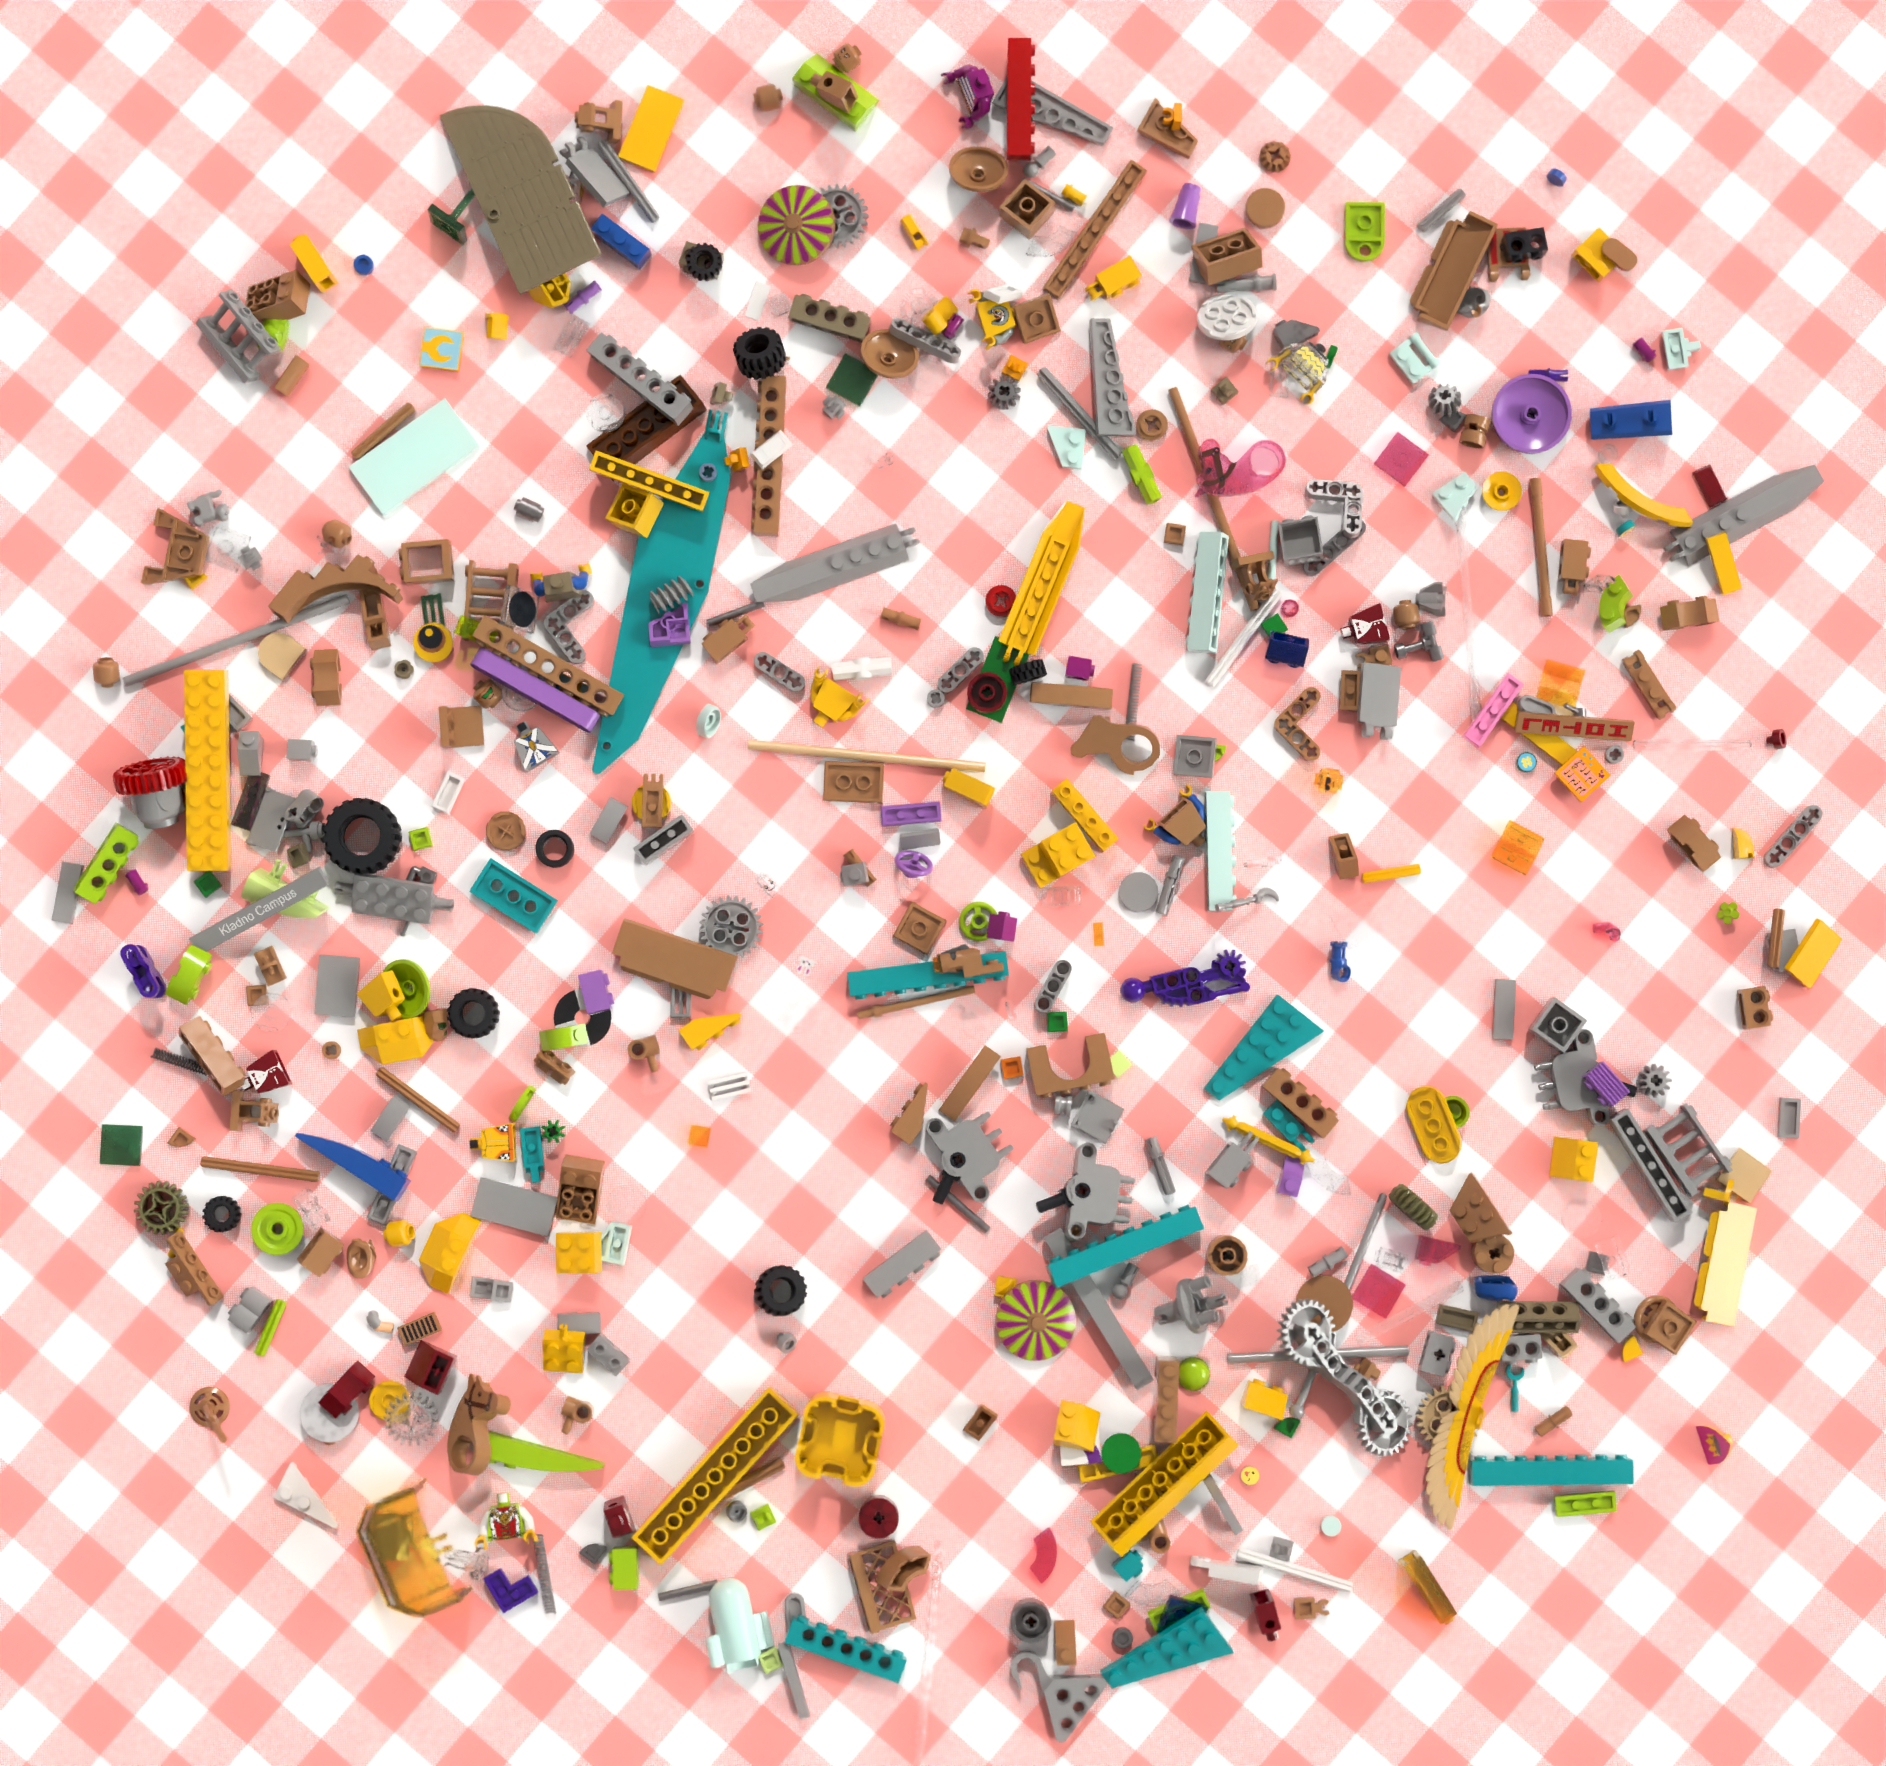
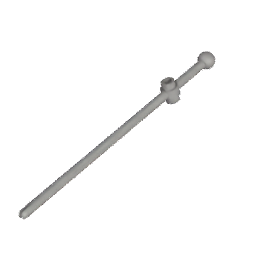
M1381 1193L1377 1199L1344 1284L1349 1290L1387 1199V1195ZM1306 1366L1309 1371L1296 1404L1289 1408V1414L1295 1418L1300 1419L1304 1416V1403L1316 1373H1319L1314 1366Z

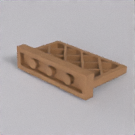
M895 1540L857 1552L847 1553L867 1627L871 1634L917 1619L908 1586L901 1600L891 1595L893 1591L890 1590L887 1593L879 1589V1583L874 1586L868 1580L872 1571L877 1574L879 1573V1571L873 1569L878 1558L887 1561V1559L880 1556L884 1548L892 1546L893 1554L898 1552ZM871 1553L876 1556L871 1567L864 1564L862 1555ZM877 1590L887 1595L882 1606L874 1602ZM890 1597L899 1602L894 1613L884 1608ZM902 1604L909 1607L910 1616L902 1618L897 1615ZM884 1610L892 1614L890 1621L881 1625L879 1616Z

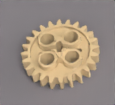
M1450 1384L1447 1390H1445L1443 1385H1440L1439 1392L1432 1388L1434 1394L1426 1393L1428 1399H1421L1424 1406H1417L1422 1412L1416 1415L1417 1418L1421 1419L1416 1424L1417 1426H1423L1419 1432L1421 1434L1427 1433L1424 1439L1426 1441L1432 1439L1430 1442L1432 1446L1435 1445L1432 1444L1433 1439L1439 1434L1436 1433L1437 1429L1432 1428V1422L1436 1419L1441 1420L1442 1417L1450 1412L1457 1411L1455 1406L1451 1410L1452 1401L1449 1397V1390L1452 1391ZM1441 1400L1447 1401V1407L1444 1410L1438 1409V1403Z

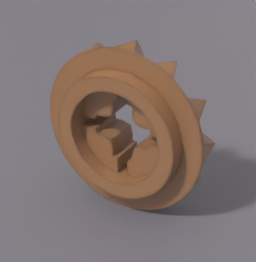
M1274 140L1266 143L1261 148L1259 159L1261 165L1266 170L1280 172L1289 165L1291 154L1289 147L1283 142ZM1279 150L1278 156L1281 158H1276V160L1273 161V163H1271L1272 155L1270 153L1274 154L1275 151Z
M1145 410L1137 419V432L1143 439L1150 441L1159 440L1167 431V418L1159 410ZM1156 418L1155 426L1157 429L1152 428L1147 432L1149 426L1147 422L1151 423Z

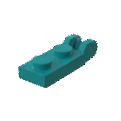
M1278 1100L1262 1113L1301 1151H1306V1148L1296 1139L1300 1133L1309 1143L1313 1144L1315 1142L1312 1136L1304 1130L1305 1128Z

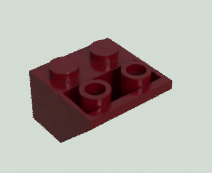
M420 1340L404 1377L418 1387L439 1395L458 1356L424 1340Z

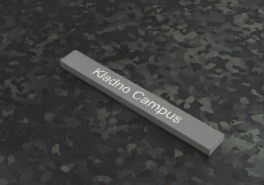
M319 866L193 935L189 940L192 945L207 952L328 886L330 882Z

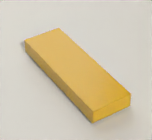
M1726 532L1705 538L1721 594L1726 595L1742 589Z

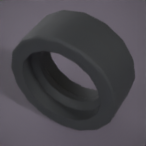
M556 829L548 830L537 839L535 845L536 855L546 866L552 868L562 867L572 859L574 843L565 832ZM551 837L561 838L566 844V853L559 860H550L543 852L544 843Z

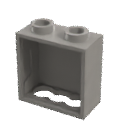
M1304 516L1299 520L1285 519L1278 523L1284 566L1324 560L1318 516Z

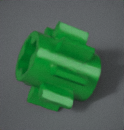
M548 1120L549 1125L541 1127L545 1130V1133L541 1136H547L549 1138L548 1143H551L552 1139L559 1143V1137L566 1136L562 1133V1129H565L566 1126H560V1120H556L555 1124ZM556 1127L558 1135L556 1134L552 1137L549 1129Z

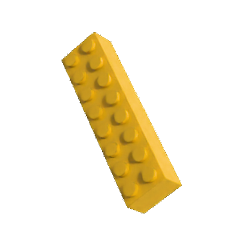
M1206 1410L1176 1439V1443H1172L1107 1504L1090 1523L1111 1548L1122 1557L1228 1457L1239 1444Z

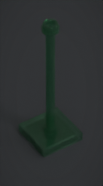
M472 187L450 215L434 204H431L427 209L431 224L462 246L467 241L465 226L459 223L457 219L475 197Z

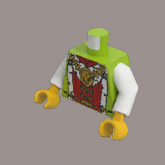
M509 1492L497 1494L498 1505L491 1506L483 1515L479 1524L478 1538H476L474 1544L477 1550L478 1545L484 1543V1550H486L488 1547L486 1539L489 1542L524 1537L525 1542L529 1545L528 1540L530 1537H533L534 1541L537 1542L538 1537L534 1533L533 1517L520 1503H510Z

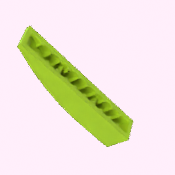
M488 1431L491 1445L489 1463L496 1464L498 1461L511 1469H516L517 1466L554 1472L602 1469L605 1466L603 1461Z

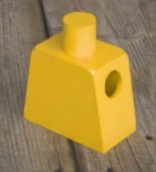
M393 970L380 973L356 993L375 1017L388 1015L391 1022L402 1017L397 1006L405 1000V997Z

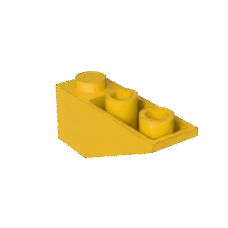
M737 1013L694 1019L678 1031L692 1050L697 1049L699 1051L708 1045L707 1040L712 1037L717 1039L724 1034V1028L727 1026L732 1028L740 1023L739 1018L742 1017V1014Z

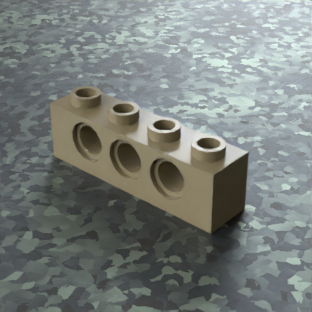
M804 293L800 295L795 294L788 316L789 321L860 343L867 336L871 324V317L868 316V313L863 311L852 312L849 311L850 308L843 305L836 307L830 305L831 303L824 299L816 301L810 295ZM813 307L817 312L815 315H808L806 313L807 309ZM833 313L836 318L833 321H827L825 316ZM847 319H852L855 324L852 327H847L844 325V322Z
M1497 1301L1496 1308H1498V1312L1505 1304L1509 1305V1309L1515 1304L1519 1305L1512 1333H1579L1581 1316L1578 1302Z

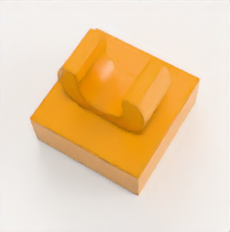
M1174 103L1172 109L1169 107L1163 109L1162 114H1168L1170 118H1163L1162 123L1165 125L1171 124V130H1179L1182 124V103Z
M1010 355L1002 370V374L1010 376L1019 382L1028 363Z
M740 447L730 452L729 457L724 458L725 466L732 465L733 472H739L750 467L746 447Z

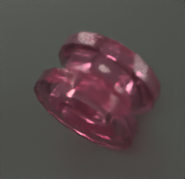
M1293 599L1285 600L1280 607L1281 614L1286 618L1294 617L1299 611L1298 603ZM1292 604L1294 606L1293 609H1295L1294 613L1291 611L1286 613L1285 610L1287 608H1284V606Z

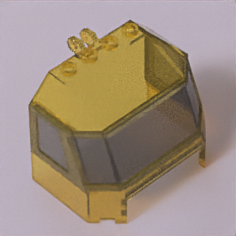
M426 1477L368 1502L364 1507L355 1530L385 1606L412 1618H425L461 1602L473 1589L470 1585L455 1590L446 1575L439 1555L452 1550L453 1547L450 1544L437 1550L434 1543L445 1540L448 1535L443 1533L432 1538L419 1510L416 1493L424 1488L423 1484L428 1481Z

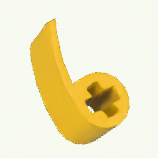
M945 296L921 320L933 335H937L947 326L946 322L952 317L953 313H957L959 310L951 299Z

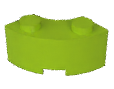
M1620 574L1613 578L1606 586L1599 603L1600 620L1608 633L1626 623L1624 608L1633 597L1632 592Z
M191 944L178 964L181 966L176 976L172 975L165 995L185 1005L191 999L194 1000L200 989H198V986L203 976L207 975L213 964L210 963L212 954Z

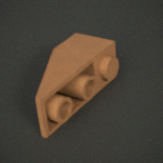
M926 1082L924 1085L919 1083L913 1092L916 1094L912 1101L908 1099L902 1107L904 1111L900 1118L896 1116L890 1124L893 1127L891 1132L909 1145H911L922 1129L928 1087Z

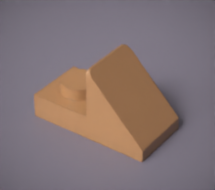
M980 1403L975 1413L964 1426L963 1431L980 1441L996 1420L998 1414Z

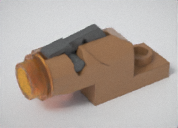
M966 944L937 954V957H932L935 973L940 972V974L960 973L963 970L964 978L1004 971L1003 962L998 963V959L986 961V966H983L980 950L969 948Z

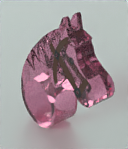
M1215 439L1205 440L1198 448L1201 471L1196 478L1199 489L1195 497L1197 498L1205 494L1219 497L1242 496L1263 489L1284 470L1286 456L1282 447L1274 441L1261 440L1253 444L1237 462L1233 463L1226 455L1220 453V445ZM1258 448L1271 450L1278 460L1277 471L1272 475L1256 474L1252 470L1253 466L1251 464L1253 450Z

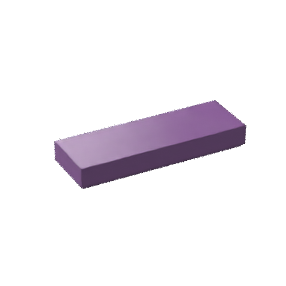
M940 801L881 806L882 827L942 822Z

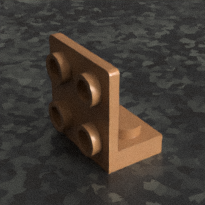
M481 706L438 707L441 746L443 748L484 745Z

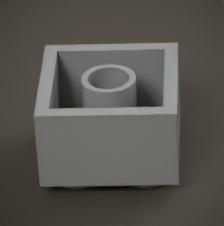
M1550 997L1527 1030L1559 1053H1565L1588 1020L1556 997Z

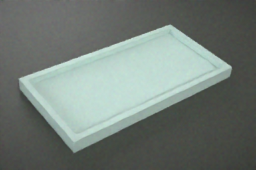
M444 398L349 466V469L385 516L480 448V445Z

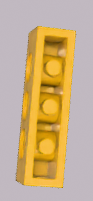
M1067 778L1051 791L1052 795L1102 853L1119 839Z

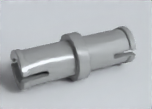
M1340 1246L1332 1253L1323 1255L1322 1259L1307 1268L1315 1278L1325 1270L1334 1268L1333 1265L1347 1258L1348 1255L1344 1248Z

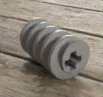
M677 576L678 583L673 579L670 580L671 587L666 583L663 584L664 591L657 587V594L652 591L649 592L650 600L659 615L660 608L664 612L667 611V604L673 608L674 600L681 604L680 597L688 600L687 593L694 596L687 581L681 576Z

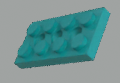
M492 858L489 859L469 891L538 934L559 901ZM495 880L502 882V888L499 891L492 889V883ZM513 890L519 893V899L515 902L510 901L508 897L509 893ZM528 901H534L536 904V909L533 912H528L525 909Z

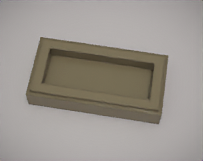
M1439 1304L1435 1324L1473 1332L1479 1313Z

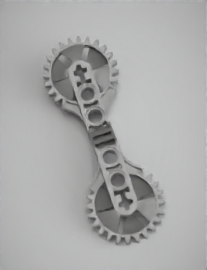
M1298 1299L1297 1302H1291V1307L1285 1308L1287 1314L1281 1313L1284 1320L1278 1321L1282 1327L1277 1329V1332L1281 1333L1277 1340H1282L1283 1342L1279 1346V1348H1285L1283 1355H1289L1288 1360L1294 1361L1295 1364L1314 1366L1322 1377L1345 1392L1354 1405V1423L1359 1426L1355 1431L1360 1432L1357 1439L1362 1440L1360 1445L1366 1447L1365 1451L1371 1452L1372 1455L1384 1457L1386 1455L1392 1456L1393 1452L1398 1453V1447L1404 1448L1403 1441H1409L1406 1434H1411L1408 1427L1413 1425L1408 1422V1419L1412 1417V1415L1407 1414L1410 1407H1404L1407 1401L1401 1400V1395H1396L1393 1391L1375 1389L1369 1379L1344 1362L1336 1351V1332L1331 1330L1335 1327V1324L1330 1323L1333 1316H1327L1330 1310L1324 1309V1304H1319L1318 1301L1312 1299ZM1318 1314L1322 1320L1319 1325L1310 1322ZM1290 1323L1294 1324L1293 1329H1289ZM1294 1339L1299 1344V1347L1295 1350L1291 1346ZM1395 1405L1399 1411L1396 1417L1390 1410ZM1397 1425L1400 1426L1399 1431H1396ZM1371 1430L1381 1433L1373 1441L1368 1436Z

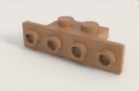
M179 1230L168 1237L166 1242L176 1257L166 1262L165 1265L185 1296L188 1297L194 1292L199 1291L208 1306H212L222 1299L224 1295L182 1231Z

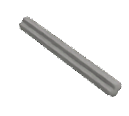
M602 139L599 141L597 146L628 188L650 222H656L660 218L658 212L607 140Z

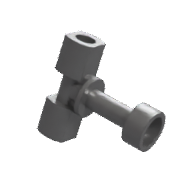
M1433 620L1420 624L1423 636L1420 637L1421 641L1406 646L1403 643L1394 645L1398 660L1406 658V653L1423 649L1424 652H1429L1431 662L1444 659L1441 645L1438 646L1435 638L1437 631Z

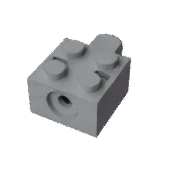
M1251 1131L1245 1135L1238 1146L1234 1142L1229 1141L1205 1173L1224 1188L1228 1189L1229 1186L1233 1188L1240 1179L1237 1177L1241 1171L1245 1172L1252 1164L1250 1161L1252 1157L1248 1153L1259 1141V1137L1255 1136L1244 1150L1242 1148L1253 1135Z

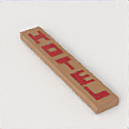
M1517 711L1514 731L1516 733L1632 741L1635 722L1623 719Z

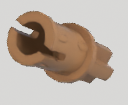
M1564 1406L1553 1415L1549 1414L1547 1419L1534 1426L1539 1436L1543 1437V1435L1555 1427L1558 1429V1425L1572 1417L1573 1413L1568 1406Z

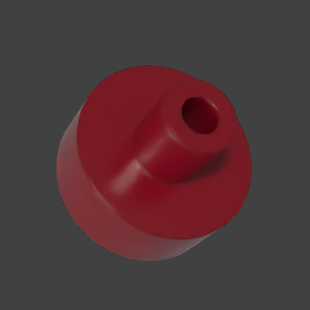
M1783 729L1773 730L1772 736L1766 738L1767 744H1773L1775 749L1786 748L1787 738Z

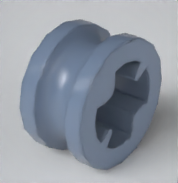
M711 463L703 464L699 469L700 478L705 482L713 481L717 476L716 467ZM707 467H709V470L713 469L712 477L707 478V475L706 477L703 475Z

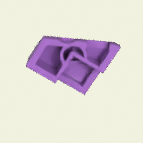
M682 603L681 607L673 612L668 611L662 618L648 623L651 647L691 644L687 603Z

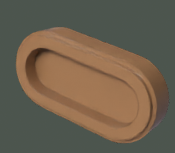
M1609 238L1601 246L1603 256L1622 271H1630L1636 266L1638 262L1637 255L1618 239Z

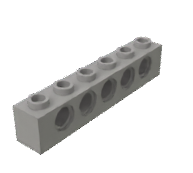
M601 332L586 349L589 356L679 426L694 409L690 403L691 399L683 392L679 394L676 391L677 388L670 381L664 382L661 379L662 376L656 370L652 369L650 371L642 359L639 357L635 359L631 356L632 352L627 347L623 346L621 348L617 345L618 341L610 334L606 336ZM610 352H616L613 357H607ZM631 363L627 369H622L624 364ZM645 375L643 380H637L638 376ZM654 387H660L657 392H651ZM675 398L673 403L666 404L668 399Z

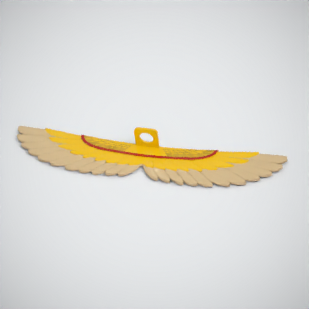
M1505 1304L1500 1308L1499 1312L1498 1308H1495L1491 1312L1490 1317L1488 1314L1484 1316L1481 1326L1479 1323H1476L1473 1335L1471 1333L1468 1335L1467 1347L1463 1346L1461 1349L1460 1357L1457 1359V1369L1453 1371L1455 1381L1451 1380L1452 1391L1449 1390V1397L1458 1410L1445 1415L1440 1420L1442 1424L1436 1430V1433L1439 1434L1432 1441V1444L1435 1445L1432 1446L1429 1452L1431 1456L1428 1459L1427 1467H1430L1425 1478L1428 1482L1426 1494L1429 1495V1506L1433 1505V1515H1437L1440 1525H1443L1445 1522L1449 1530L1453 1528L1457 1510L1460 1506L1474 1432L1476 1428L1477 1430L1481 1429L1484 1420L1485 1410L1482 1407L1512 1333V1327L1519 1310V1305L1517 1304L1511 1306L1510 1309L1509 1305Z

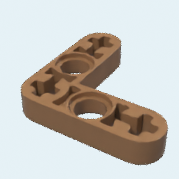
M1315 687L1305 689L1274 721L1275 730L1307 761L1318 759L1321 750L1296 723L1320 700V692ZM1307 692H1315L1314 698L1316 700L1311 699L1306 704L1309 708H1306L1305 704L1299 701V699L1302 698V701H1304L1308 697ZM1294 705L1302 707L1301 715L1296 716L1292 713L1291 709ZM1279 720H1287V727L1291 729L1293 726L1295 729L1287 736L1285 733L1288 730L1284 727L1279 728ZM1294 733L1302 735L1303 740L1301 743L1296 744L1292 741ZM1306 740L1309 742L1306 745L1308 748L1312 749L1314 747L1316 749L1314 752L1315 757L1313 755L1307 756L1308 750L1305 747L1302 750L1299 748Z

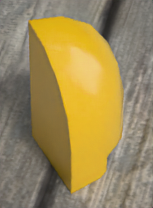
M1732 827L1734 859L1755 858L1752 838L1746 831Z

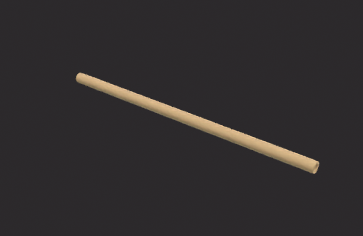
M748 740L749 750L946 769L954 768L956 770L985 772L986 762Z

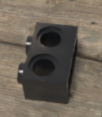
M1544 227L1505 233L1502 238L1506 262L1520 263L1524 259L1530 258L1532 260H1539L1548 251ZM1531 242H1536L1539 248H1534ZM1511 246H1518L1520 251L1513 250Z

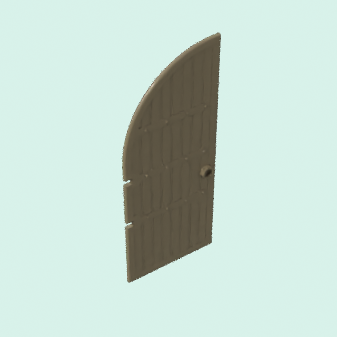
M491 105L466 106L440 115L520 295L602 255L578 201L570 203V200L576 196L561 164L553 166V163L559 161L551 142L535 123L513 110Z

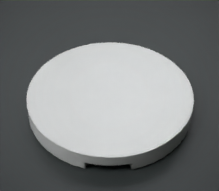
M1228 294L1209 298L1202 304L1197 314V324L1202 333L1217 340L1241 338L1254 328L1257 320L1256 308L1251 301L1244 297L1228 296Z

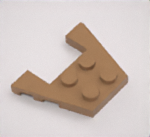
M157 508L153 525L172 530L163 569L144 566L141 583L150 585L201 576L210 536L168 512Z

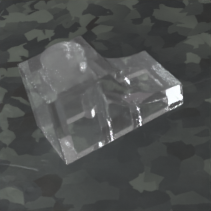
M1380 1246L1379 1250H1376L1374 1253L1373 1261L1376 1262L1375 1266L1404 1274L1409 1255Z

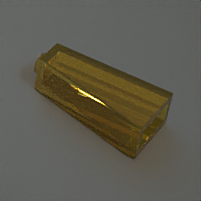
M1414 1549L1398 1561L1440 1625L1443 1623L1447 1625L1455 1619L1454 1616L1458 1613L1422 1556Z

